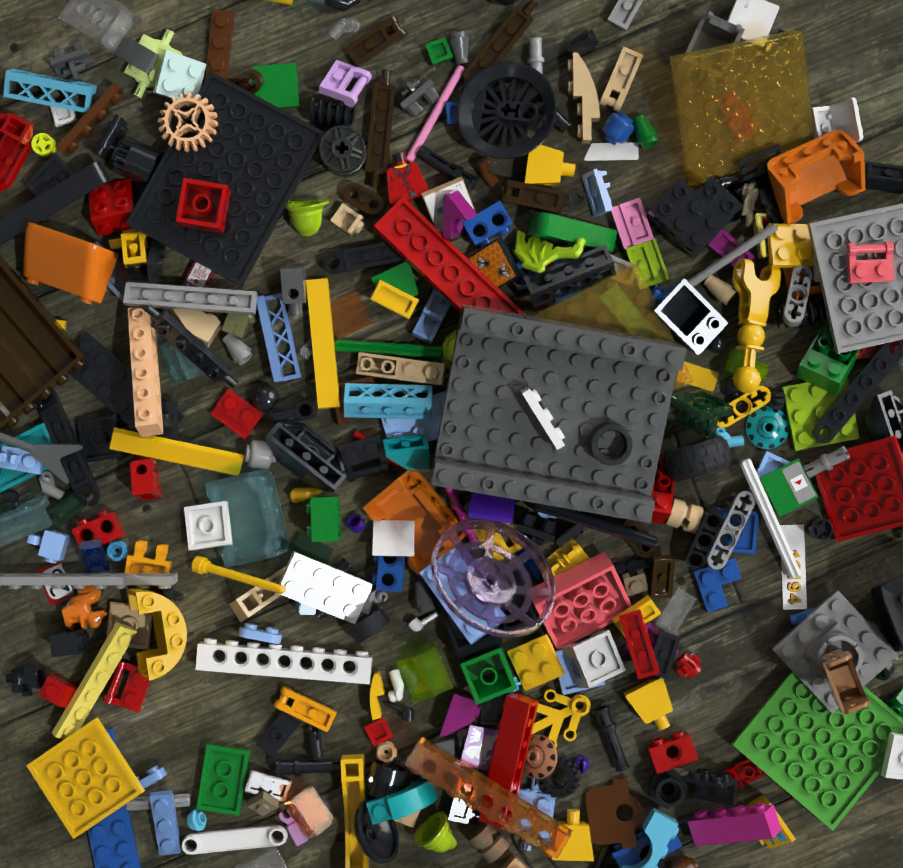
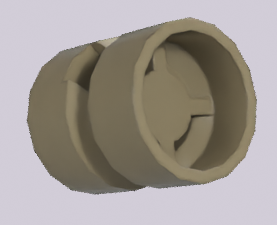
M486 823L481 825L468 839L476 850L481 849L482 857L489 864L497 860L509 847L506 839L502 835H497V829Z

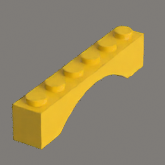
M364 754L342 755L341 782L345 818V868H369V858L360 848L354 830V816L357 807L362 801L366 800Z

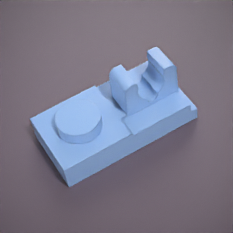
M597 169L582 175L594 217L613 210L611 199L606 189L610 187V183H604L602 178L607 175V172L598 171Z
M1 445L0 468L42 474L43 464L35 459L30 452Z

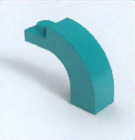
M421 778L411 781L410 785L401 791L368 801L366 805L374 825L413 814L435 802L438 794L432 779Z

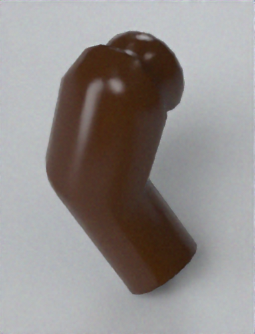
M483 156L481 160L477 161L476 165L480 176L491 188H494L500 181L488 169L492 165V161L487 156Z

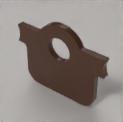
M627 777L613 778V784L610 786L589 789L585 799L592 841L597 845L621 843L623 850L629 847L637 848L634 829L642 821L643 808L635 797L629 795ZM622 804H627L633 809V817L629 821H621L616 815L617 808Z

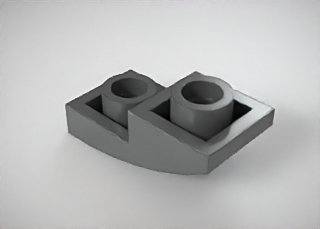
M124 36L114 53L115 56L147 74L154 67L159 56Z

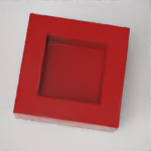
M384 716L364 726L373 747L393 738V734Z

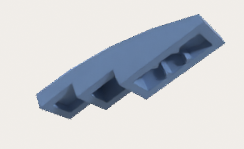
M435 288L412 332L413 336L429 344L432 343L451 306V303Z

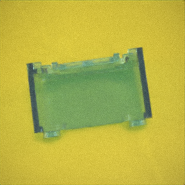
M262 469L205 483L207 497L213 503L228 501L233 545H226L223 548L222 559L225 568L269 559L288 552L290 546L274 477L270 470Z

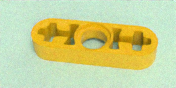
M759 386L755 391L744 393L717 409L712 417L714 424L718 427H728L766 405L771 399L770 390L765 386ZM756 391L765 392L764 401L762 402L761 399L753 402L756 406L752 407V403L747 396L750 395V399L758 395ZM740 400L745 401L748 405V409L744 413H739L736 410V404ZM731 406L732 412L737 417L735 419L733 415L727 417L726 424L724 422H719V413H729L730 410L728 409V407Z

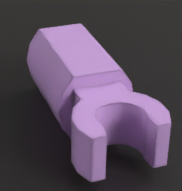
M291 806L289 807L290 817H286L283 811L279 813V817L287 824L286 828L295 846H299L309 839L300 821L295 818V808Z

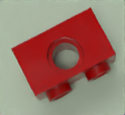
M683 730L672 733L670 738L664 740L663 737L656 738L650 741L651 744L646 745L657 774L698 761L691 736L688 732L684 733ZM676 746L677 752L674 755L666 754L668 747Z

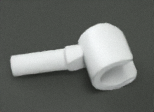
M435 611L422 621L415 617L409 623V627L413 631H420L429 621L439 615Z

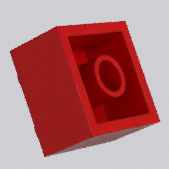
M183 178L176 223L180 227L223 234L231 194L228 185Z

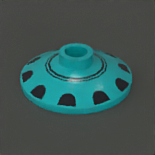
M762 406L748 416L745 430L752 444L762 449H773L780 446L786 440L789 433V422L786 415L780 409L775 410L770 406ZM767 423H770L772 425V430L770 432L766 431L765 425Z

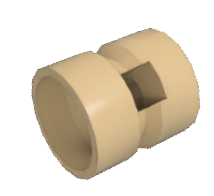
M673 498L671 515L665 524L675 528L682 526V530L695 534L702 519L703 507L694 504L687 506L685 501Z

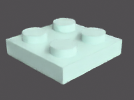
M164 50L153 93L167 98L173 96L178 100L179 93H182L184 98H186L187 93L191 92L194 98L200 91L207 64Z

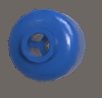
M620 111L618 113H611L602 126V131L606 134L604 139L613 145L617 142L620 144L626 143L634 131V125L632 124L634 120Z

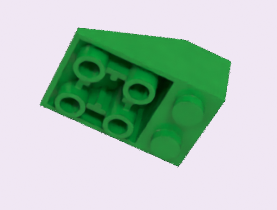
M827 317L799 364L797 378L837 396L861 349L836 354Z

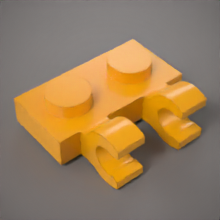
M136 541L134 555H127L125 573H170L172 562L165 561L169 545H157L156 557L153 559L144 557L148 541Z

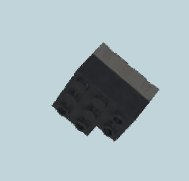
M711 176L696 192L684 184L685 182L682 179L678 178L646 214L647 218L656 224V227L666 236L668 235L682 250H685L692 259H695L717 236L719 231L744 206Z

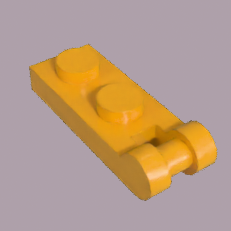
M282 686L280 690L281 695L279 699H276L273 706L328 732L337 711L287 686ZM289 697L295 700L292 706L287 704Z

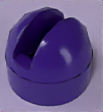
M359 514L351 515L346 522V526L354 533L362 532L366 525L364 519Z
M578 755L573 758L572 764L576 763L578 766L575 768L579 770V760H583V770H580V774H583L589 769V761L585 756Z

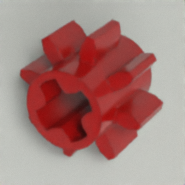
M685 652L675 661V664L678 666L675 671L683 679L686 676L692 679L702 669L699 665L701 660L694 653L689 655Z

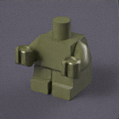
M225 313L227 317L222 331L243 338L247 334L249 324L257 323L259 315Z

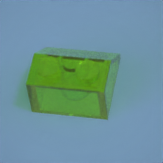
M437 645L396 662L414 702L434 697L452 689L454 686Z

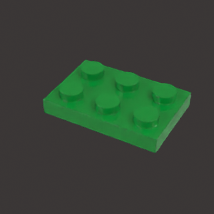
M210 743L206 745L196 809L240 816L250 750Z

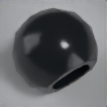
M265 385L258 387L254 391L252 401L257 410L266 413L272 411L280 397L274 387Z

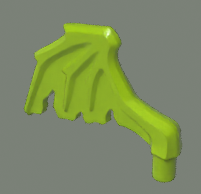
M517 230L513 253L522 262L521 267L542 273L545 271L546 265L557 259L579 258L583 252L586 240L579 237L572 247L557 246L552 250V243H548L545 240L541 243L540 238L534 236L529 238L526 244L524 240L526 237L525 233Z

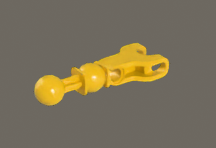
M741 258L735 263L732 278L733 286L740 296L738 325H742L737 334L740 345L736 346V349L743 350L742 367L735 371L733 383L737 390L743 393H751L759 387L761 382L760 373L755 368L756 352L764 351V347H760L765 339V332L762 327L766 326L770 297L780 288L781 270L780 268H770V265L761 270L758 279L755 275L754 263L745 258Z

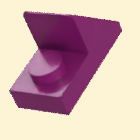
M454 189L444 195V238L452 239L460 234L463 229V220H469L476 216V212L459 190Z

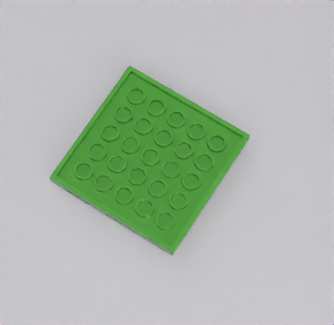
M791 670L731 745L833 831L882 771L889 733L903 734V719L865 686L863 689L871 703L870 705L849 714L842 715L839 709L832 714Z

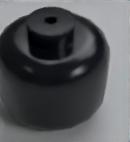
M734 375L728 376L721 381L723 395L726 397L731 396V399L738 398L739 394L742 393L736 389L733 383Z

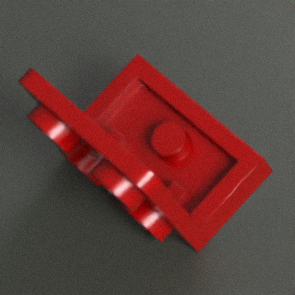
M130 179L103 184L89 193L91 221L98 236L133 229L126 225L134 209L133 190Z

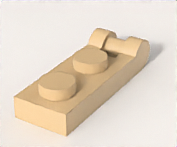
M623 47L599 104L603 106L609 105L614 108L613 110L620 111L643 54ZM611 91L620 94L618 99L610 97Z

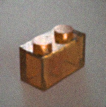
M312 785L302 788L285 802L288 814L300 824L299 829L306 837H317L336 821Z

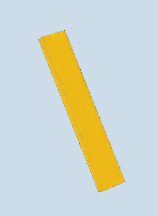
M328 278L306 280L318 409L338 408L341 405Z
M115 427L109 448L236 476L240 474L244 455L157 436L141 437L139 432Z

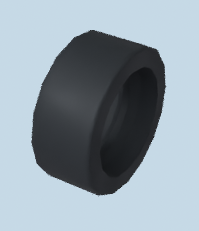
M604 422L596 426L589 438L590 450L595 459L602 464L609 466L619 465L631 454L633 447L632 437L628 430L619 423ZM606 431L618 432L623 438V449L615 456H605L598 449L599 437Z
M379 608L349 629L348 632L356 644L359 645L389 624L391 620L384 610Z

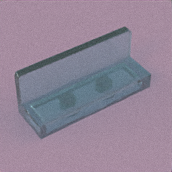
M47 496L0 515V547L52 525V521L45 510L50 504Z

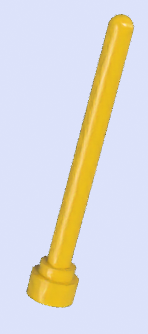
M198 555L192 562V571L198 574L210 572L279 594H283L286 591L283 585L211 564L206 557Z

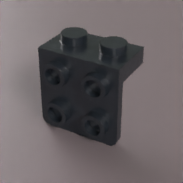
M152 239L150 251L147 253V265L126 268L123 262V253H121L114 277L115 283L158 284L160 273H163V259L166 258V246Z

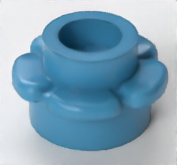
M111 541L106 549L107 556L113 561H120L126 558L128 550H126L127 545L123 541Z

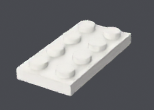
M293 551L279 582L280 585L286 588L285 593L281 595L353 624H356L373 586L371 582Z

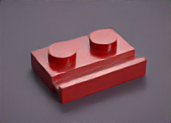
M229 388L210 413L244 439L248 437L264 415Z

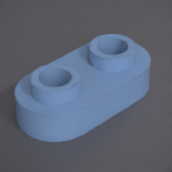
M155 765L146 771L147 775L143 778L136 777L142 787L146 788L166 776L167 773L163 766L158 768Z

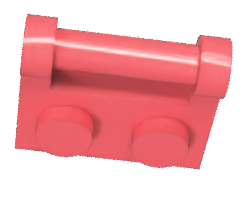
M886 241L883 244L869 245L848 243L846 246L848 284L893 282V242ZM883 253V259L856 260V254Z

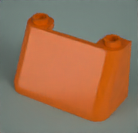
M842 130L826 133L770 159L767 163V171L782 219L788 226L803 217L801 205L836 189L846 196H853L865 191L864 151Z
M28 222L25 230L23 276L27 277L25 281L38 286L39 282L78 295L80 296L79 301L92 305L93 301L101 304L119 254L90 242Z
M418 470L405 472L363 507L368 518L377 522L382 519L415 521L414 556H407V564L417 575L450 551L466 536L459 519Z

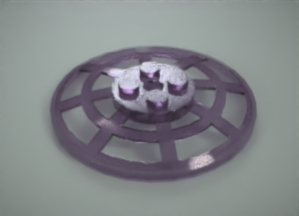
M468 519L450 526L435 544L431 558V571L435 587L448 608L469 626L492 636L509 638L529 634L538 629L548 619L556 600V585L551 567L538 547L518 530L501 522ZM469 529L486 530L485 542L476 541L463 545L456 533ZM495 532L510 538L525 551L516 558L508 550L494 544ZM450 538L456 550L450 557L446 567L437 562V556L442 545ZM484 549V557L473 560L467 551ZM493 552L502 555L507 560H509L510 563L508 565H505L501 561L493 558ZM459 556L468 566L465 573L454 570L455 562ZM531 557L542 574L545 588L532 587L530 576L523 566ZM516 569L519 571L525 586L516 585L512 573ZM438 572L447 576L450 589L457 600L452 602L441 584ZM454 579L464 582L468 593L461 596L456 588ZM486 579L492 580L494 586L488 584ZM514 594L525 595L524 603L520 609L510 602ZM533 596H546L543 612L537 621L525 615L531 605ZM475 599L485 606L486 614L475 610L468 603ZM504 606L512 615L495 617L494 608ZM464 607L474 616L487 621L488 627L471 619L460 608ZM519 619L528 626V628L520 631L498 630L496 623H508Z

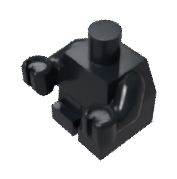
M32 664L12 669V674L6 675V682L14 684L11 688L12 693H22V696L28 697L32 696V687L41 689L45 679V667Z

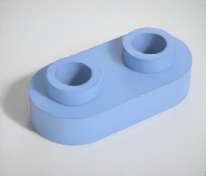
M245 623L244 626H240L238 632L240 637L280 644L282 634L278 633L279 629L266 627L265 630L258 629L257 625L252 623Z

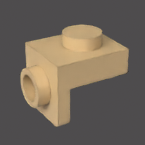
M342 203L330 220L351 237L354 233L359 234L365 225L363 223L364 217L344 203Z

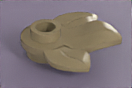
M755 183L745 184L742 191L744 206L741 215H746V227L752 223L754 218L753 209L759 191L758 188H755Z

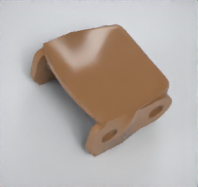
M835 650L822 656L823 659L820 660L821 669L832 697L842 715L855 712L870 705L871 703L866 697L852 662L851 653L849 651Z

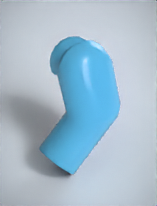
M717 427L715 429L713 437L721 435L727 440L729 448L744 446L743 435L731 437L725 431V428Z

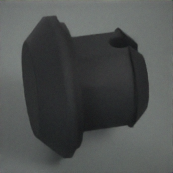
M772 391L768 405L775 410L781 409L786 402L785 394L780 391Z

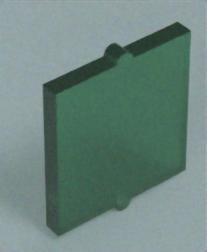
M300 532L294 545L290 546L291 551L284 565L287 566L293 551L327 564L334 549L320 542H312L311 537Z

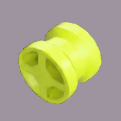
M39 133L31 141L33 150L42 157H50L57 150L56 141L48 134Z

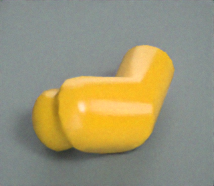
M310 487L294 488L290 492V500L293 503L306 501L322 493V490Z

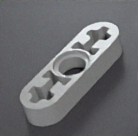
M800 265L795 267L791 275L783 312L784 323L791 327L800 325L804 318L812 280V270L808 266ZM800 273H804L802 285H798ZM794 291H799L803 294L804 298L798 301L793 299L791 294ZM793 307H797V317L795 319H791L790 315Z

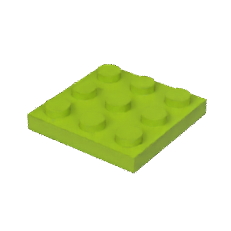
M848 377L837 396L808 382L781 387L782 392L786 396L785 408L794 451L860 438L855 414L831 442L826 444L818 443L812 436L813 427L849 385ZM822 426L818 429V436L821 439H826L829 436L830 432L827 427Z

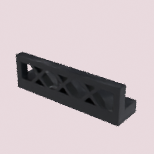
M606 245L581 254L577 259H568L545 268V271L542 273L535 272L524 277V281L531 295L534 307H538L616 276V271Z

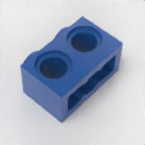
M501 201L463 222V227L475 247L480 245L481 248L492 242L491 238L496 235L501 237L511 231L510 227L513 226V222ZM494 216H502L504 219L503 225L495 226L492 223ZM477 226L483 227L486 231L485 235L482 237L475 236L473 234L474 228Z
M384 556L374 557V563H378V571L373 572L372 584L376 585V590L403 591L406 556H396L394 563H387ZM386 573L392 574L394 576V583L391 585L385 584L382 576Z

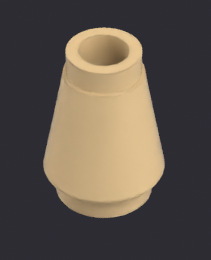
M713 275L709 276L703 284L716 300L724 305H727L737 293L733 289L734 286Z

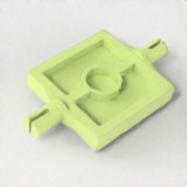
M166 29L161 40L153 39L143 34L139 44L159 56L148 74L128 63L124 73L139 83L133 93L134 96L142 99L146 88L155 87L164 50L183 56L181 52L169 45L175 34L171 30Z

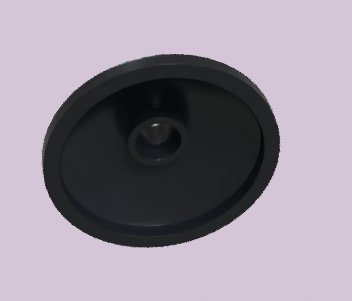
M370 798L358 805L354 816V830L358 844L364 854L375 863L383 865L392 862L398 853V830L393 819L372 824L366 803L375 799Z

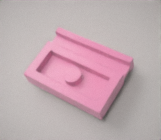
M640 198L612 207L613 210L610 212L623 250L654 239Z

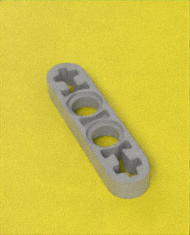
M740 491L735 496L706 561L709 567L717 570L726 565L754 508L756 500L751 492ZM748 495L750 504H745L742 509L746 511L745 515L741 511L734 510L735 506L740 508L742 505L740 497ZM733 514H738L741 517V523L736 527L732 526L729 521ZM727 533L731 536L732 542L728 546H723L720 543V537ZM717 545L721 549L727 550V553L721 552L719 558L722 562L716 563L714 566L711 557L718 554L719 550L715 549Z

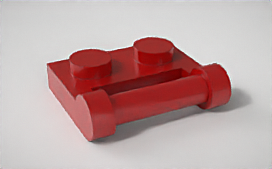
M121 659L115 668L107 694H104L102 701L139 713L151 680L149 681L139 674L138 665ZM124 669H126L130 673L120 698L115 695Z

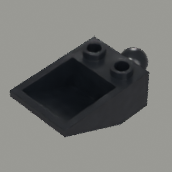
M682 278L653 311L690 352L699 355L707 346L712 353L722 352L725 348V342L723 338L717 335L728 322L685 278Z

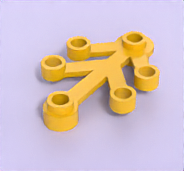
M552 688L545 690L544 698L547 702L556 701L567 707L558 710L538 703L537 712L547 715V717L534 723L532 734L552 725L548 738L554 741V745L557 747V738L563 720L572 715L569 727L563 731V736L567 741L575 740L580 717L585 716L590 711L591 704L589 699L581 694L570 698L556 693ZM548 692H553L555 694L553 699H548L546 697ZM579 701L584 703L581 709L576 708V703ZM567 731H573V737H566Z

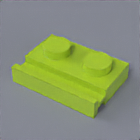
M656 239L625 249L629 262L638 266L634 278L639 290L669 280Z

